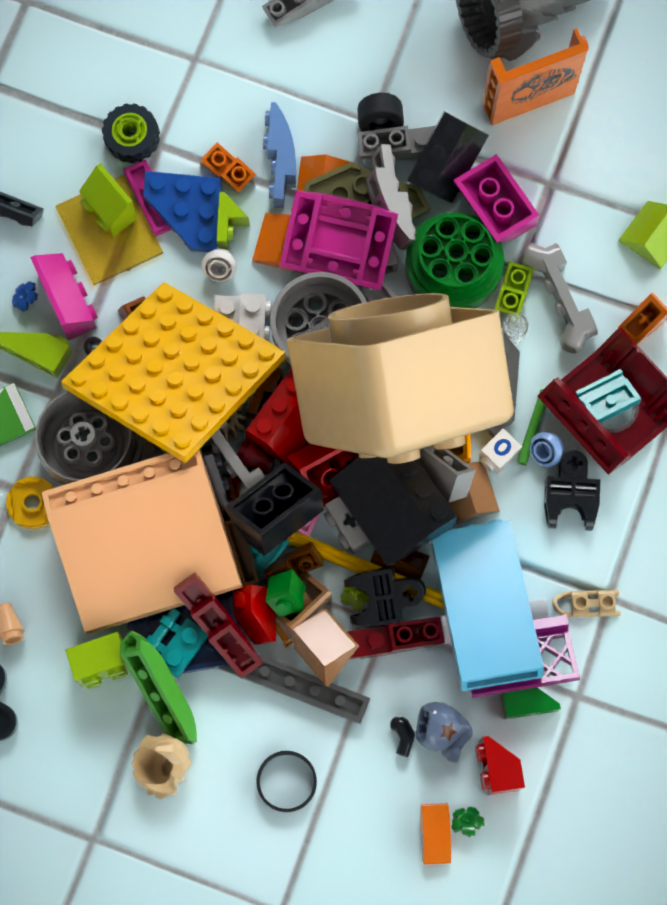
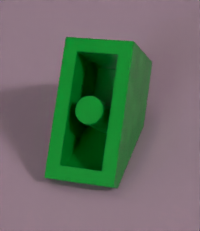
M538 687L500 693L504 720L558 712L561 709L560 703Z

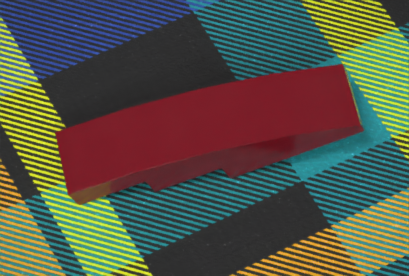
M196 572L174 587V593L191 611L192 618L208 635L209 642L241 679L263 664L262 659L246 636Z

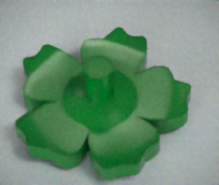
M470 806L467 810L461 808L455 810L452 814L454 819L452 820L451 829L455 833L462 830L463 835L471 837L475 836V829L479 830L482 826H485L484 818L479 816V811L474 807Z

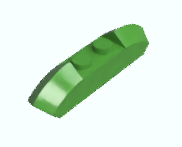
M130 631L120 643V655L163 732L184 744H195L197 742V731L193 713L164 659L145 637L137 632Z

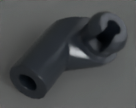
M394 717L390 722V727L400 737L396 754L408 758L415 739V732L408 719L405 717Z

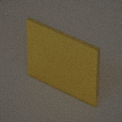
M125 174L114 180L132 200L137 220L115 237L109 231L104 233L95 221L98 218L93 212L88 214L80 204L82 200L81 195L55 206L94 286L120 273L130 271L131 268L163 254Z

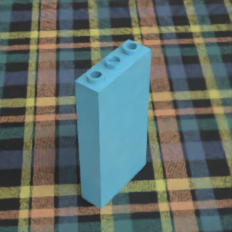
M496 519L482 525L467 524L462 528L449 529L432 540L431 548L461 692L543 678L544 665L510 520L502 521Z

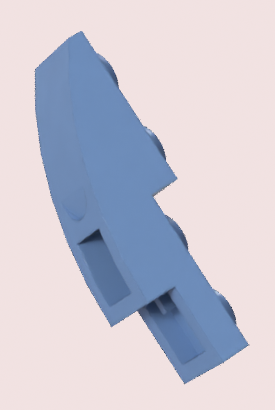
M271 102L270 111L265 112V126H269L268 135H263V150H267L268 159H272L271 174L275 175L274 183L269 184V198H273L274 207L284 208L286 184L296 185L295 148L292 134L283 112L276 102Z

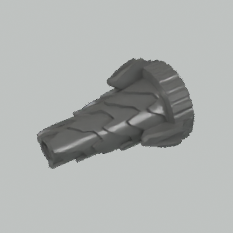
M456 0V5L466 37L477 53L490 59L500 57L512 61L523 55L540 40L541 35L536 32V30H539V25L558 20L557 15L576 9V5L591 0Z

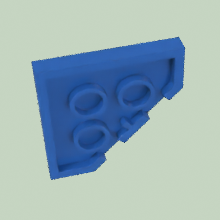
M145 171L143 199L158 212L160 218L170 229L179 235L188 249L194 252L206 253L217 249L219 192H221L222 178Z

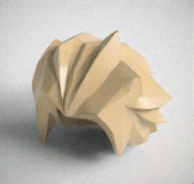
M165 733L158 737L147 735L133 754L134 759L131 763L134 768L133 775L136 782L142 788L147 789L148 795L155 794L158 799L176 795L178 784L185 780V773L192 764L188 757L189 750L184 743Z

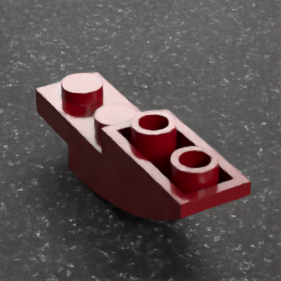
M440 616L346 631L359 645L349 660L385 656L445 643Z

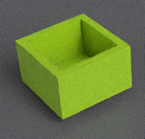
M118 632L65 649L74 680L81 687L86 686L87 689L101 685V680L112 677L113 680H117L128 675L127 671L129 669L120 655V643L123 638Z

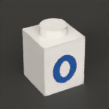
M503 428L481 450L479 456L482 459L480 462L489 471L494 470L499 474L520 453L522 446Z

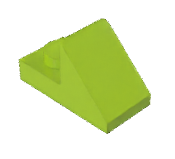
M219 192L218 248L228 250L229 241L234 240V226H250L248 216L225 192Z

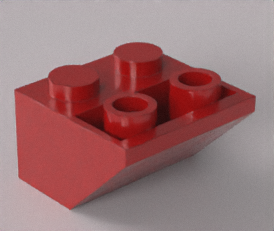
M482 737L479 740V744L475 746L477 762H482L484 770L480 774L482 790H487L488 795H495L524 789L525 783L521 760L491 737Z

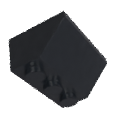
M443 111L407 181L432 195L452 203L459 191L453 182L454 179L471 169L489 135Z
M284 462L225 507V511L245 541L262 555L266 556L324 511L321 489Z

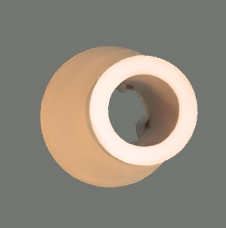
M4 603L0 605V640H2L4 645L16 644L24 639L23 633L25 630L14 612L12 604Z

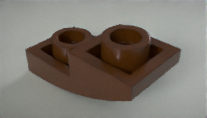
M309 542L276 560L264 570V575L269 581L270 576L293 570L300 578L301 574L324 566V558L313 543Z

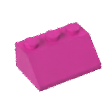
M497 154L454 179L453 182L488 230L495 243L516 239L537 226L540 215Z
M63 253L34 255L30 257L68 341L96 329L94 320L98 316L93 305L87 306L84 297L88 295L82 282L76 283L73 275L78 273L72 260L66 261Z

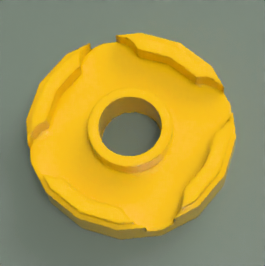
M28 476L18 480L7 494L6 508L9 516L17 525L26 529H39L47 526L49 520L42 492L53 489L54 486L41 477ZM31 496H36L40 499V504L35 509H28L26 507V501Z

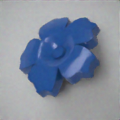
M29 281L26 284L22 283L15 289L17 294L13 295L12 305L23 312L28 310L29 303L33 304L34 301L38 300V294L34 292L36 284Z

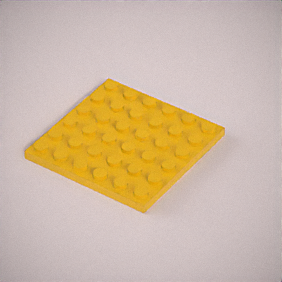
M163 282L79 363L61 383L65 390L186 463L286 359L284 354L286 351H282L276 345Z

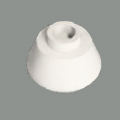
M222 248L207 253L201 264L205 276L215 282L230 280L235 275L237 269L236 261L232 254Z

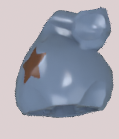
M431 702L421 707L418 714L416 727L417 741L428 750L435 752L442 750V755L447 757L448 761L457 763L462 748L472 737L471 725L458 711L445 703Z

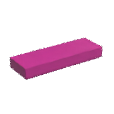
M145 159L123 169V172L154 236L157 237L171 229L160 218L158 212L143 199L145 171H151Z

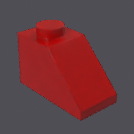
M247 585L233 590L234 617L254 645L276 642V613L266 602L268 587Z

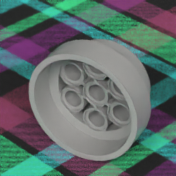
M314 272L295 278L279 292L272 306L270 324L274 345L282 351H286L284 353L286 356L285 361L291 365L287 345L288 338L313 332L318 326L330 327L329 314L336 310L367 302L364 295L351 281L333 273ZM313 302H318L322 305V308L314 311L308 306ZM293 319L303 321L300 327H292L289 323Z

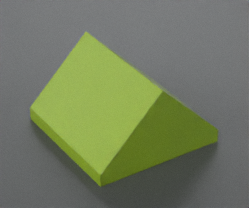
M647 201L618 241L660 270L667 262V204Z

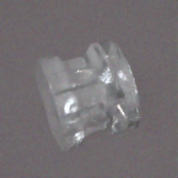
M513 313L504 319L501 329L513 344H517L525 339L529 324L523 315Z

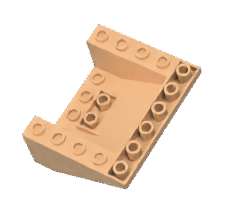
M200 449L186 463L167 453L42 492L50 527L84 632L87 635L185 605L174 593V587L194 572L198 574L215 596L242 588L237 565L224 525V518Z

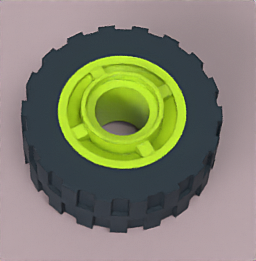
M135 103L123 104V106L115 107L112 112L110 111L107 114L108 117L104 119V126L102 127L103 140L109 152L115 158H119L122 162H141L143 159L149 158L153 151H156L157 144L160 141V130L153 114L146 107L138 106ZM130 130L137 131L136 134L131 137L125 136L126 133Z

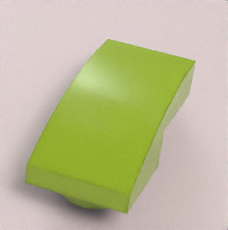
M509 262L495 310L516 317L520 316L534 268Z

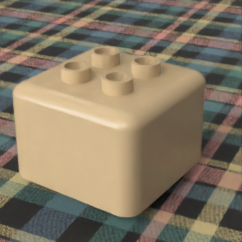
M446 294L405 295L365 302L337 310L328 315L330 327L287 339L303 434L306 441L313 445L358 453L360 458L381 457L387 458V462L392 464L406 463L419 459V449L431 445L437 450L460 447L466 443L465 435L501 425L513 416L514 406L499 310L450 307L449 297Z

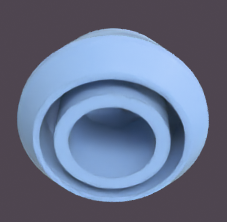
M541 432L536 434L530 442V453L533 459L543 467H553L559 463L564 452L562 439L553 433Z

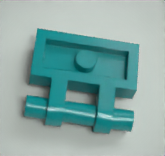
M173 608L166 616H162L159 621L161 624L152 636L149 635L147 637V640L161 653L171 674L179 679L208 639V635L200 626L188 618L182 626L176 624L175 621L181 613ZM171 630L175 635L166 647L161 641L167 632Z

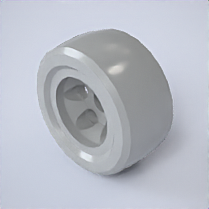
M66 391L46 405L39 416L35 429V446L38 458L44 469L56 481L66 485L131 465L136 452V433L69 391ZM94 421H100L103 423V426L95 428L93 423ZM69 432L71 438L68 441H63L65 433ZM82 433H90L87 435L88 440L82 441L81 438L78 440ZM108 437L110 444L102 446L100 444L101 439ZM76 450L78 452L75 459L68 458L69 451ZM92 452L98 455L97 460L93 462L88 461L87 458Z

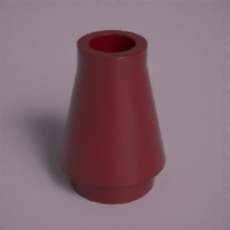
M243 441L236 454L244 466L253 469L259 467L261 471L267 474L274 463V459L270 458L252 442Z

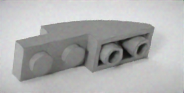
M270 0L262 8L276 28L309 15L334 0Z
M401 126L357 132L360 158L372 159L373 153L381 144L391 145V151L395 156V160L418 159L435 126L415 129Z
M381 144L372 155L374 169L366 178L368 192L372 205L398 213L392 241L400 250H406L416 237V228L412 224L411 218L412 204L409 202L407 192H398L399 181L395 177V156L392 154L391 145Z

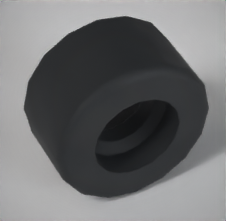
M381 92L370 94L364 97L358 104V125L361 132L404 125L401 100L393 94Z

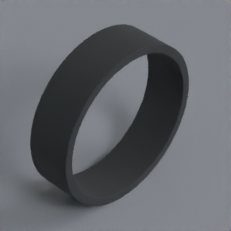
M279 751L267 757L261 764L257 773L256 784L260 797L270 808L279 812H294L306 806L313 798L317 786V777L314 767L306 757L294 751ZM281 755H293L301 758L310 767L314 778L313 789L307 800L301 805L289 809L279 808L269 803L263 796L260 787V777L264 767L269 761Z

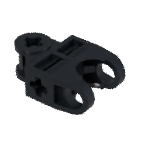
M571 450L563 456L559 463L558 477L547 476L545 479L544 510L548 528L556 529L558 515L561 514V511L566 508H573L580 513L581 520L584 521V530L592 531L600 505L601 479H587V457L578 450ZM570 461H574V464L578 466L575 471L569 465Z
M394 566L367 570L343 580L344 587H355V589L364 591L369 597L367 609L362 610V613L349 616L350 623L353 625L378 626L401 622L403 619L401 608L418 605L426 595V586L421 579L417 577L396 579ZM409 585L412 586L413 590H418L414 598L411 597V594H406L405 592Z

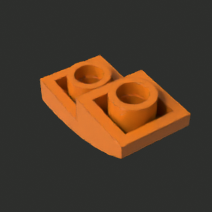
M218 142L200 160V163L217 178H222L221 181L237 193H240L256 175L238 157L235 159Z
M448 803L421 804L420 831L422 833L423 864L451 863V828Z

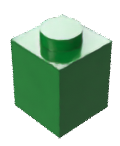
M293 570L270 576L266 602L279 617L302 611L306 586Z

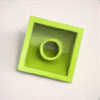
M99 163L79 190L82 198L80 204L88 214L94 213L98 218L95 221L104 233L109 231L115 237L136 221L137 215L132 200L103 165Z

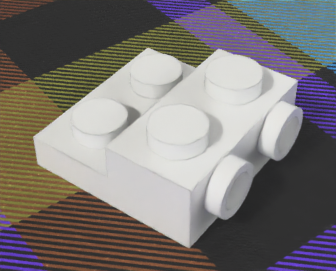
M240 293V296L215 295L214 311L270 342V326H266V317L271 316V301H267L266 294Z

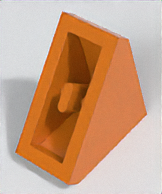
M651 293L618 328H622L638 345L665 322L667 307L654 293Z

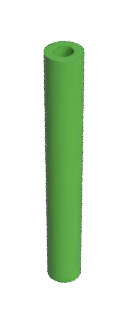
M537 398L517 459L518 464L525 466L530 456L531 439L538 432L546 407L539 398Z

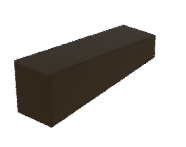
M232 520L224 522L242 585L247 586L262 582L263 580L251 545L245 541Z

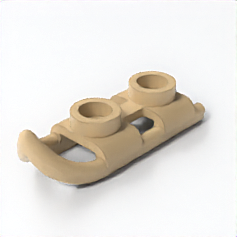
M619 590L570 591L558 594L552 600L553 609L560 615L567 614V617L621 616V612L616 611L615 595H619ZM588 596H598V599H588ZM572 597V612L561 610L557 605V601L561 598ZM589 607H599V611L589 612Z

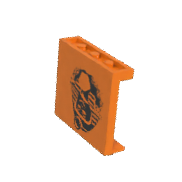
M577 28L573 29L569 48L509 71L505 70L500 57L490 61L482 105L491 125L575 94L587 51L589 50L586 38L580 35Z

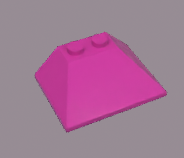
M296 190L279 267L303 273H333L348 279L355 285L381 290L398 213L376 205L334 195Z

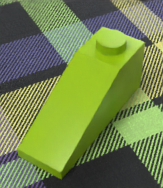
M0 332L1 350L57 379L73 353L68 344L69 341L58 334H55L53 337L47 333Z

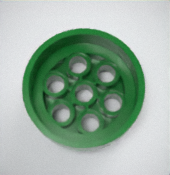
M443 213L426 220L416 229L415 240L406 250L405 273L408 284L414 294H446L449 297L450 307L477 308L485 303L497 289L504 267V252L501 242L495 243L479 218L466 213ZM442 228H449L453 233L451 235H443L440 230ZM474 232L478 235V238L471 240L465 234ZM426 247H433L436 249L437 252L434 254H427L424 252L423 249ZM458 251L462 254V257L454 259L449 253ZM478 255H483L488 259V261L485 263H479L476 261L475 257ZM442 270L446 276L437 278L432 272ZM461 274H467L471 277L472 280L469 282H462L458 278V276Z

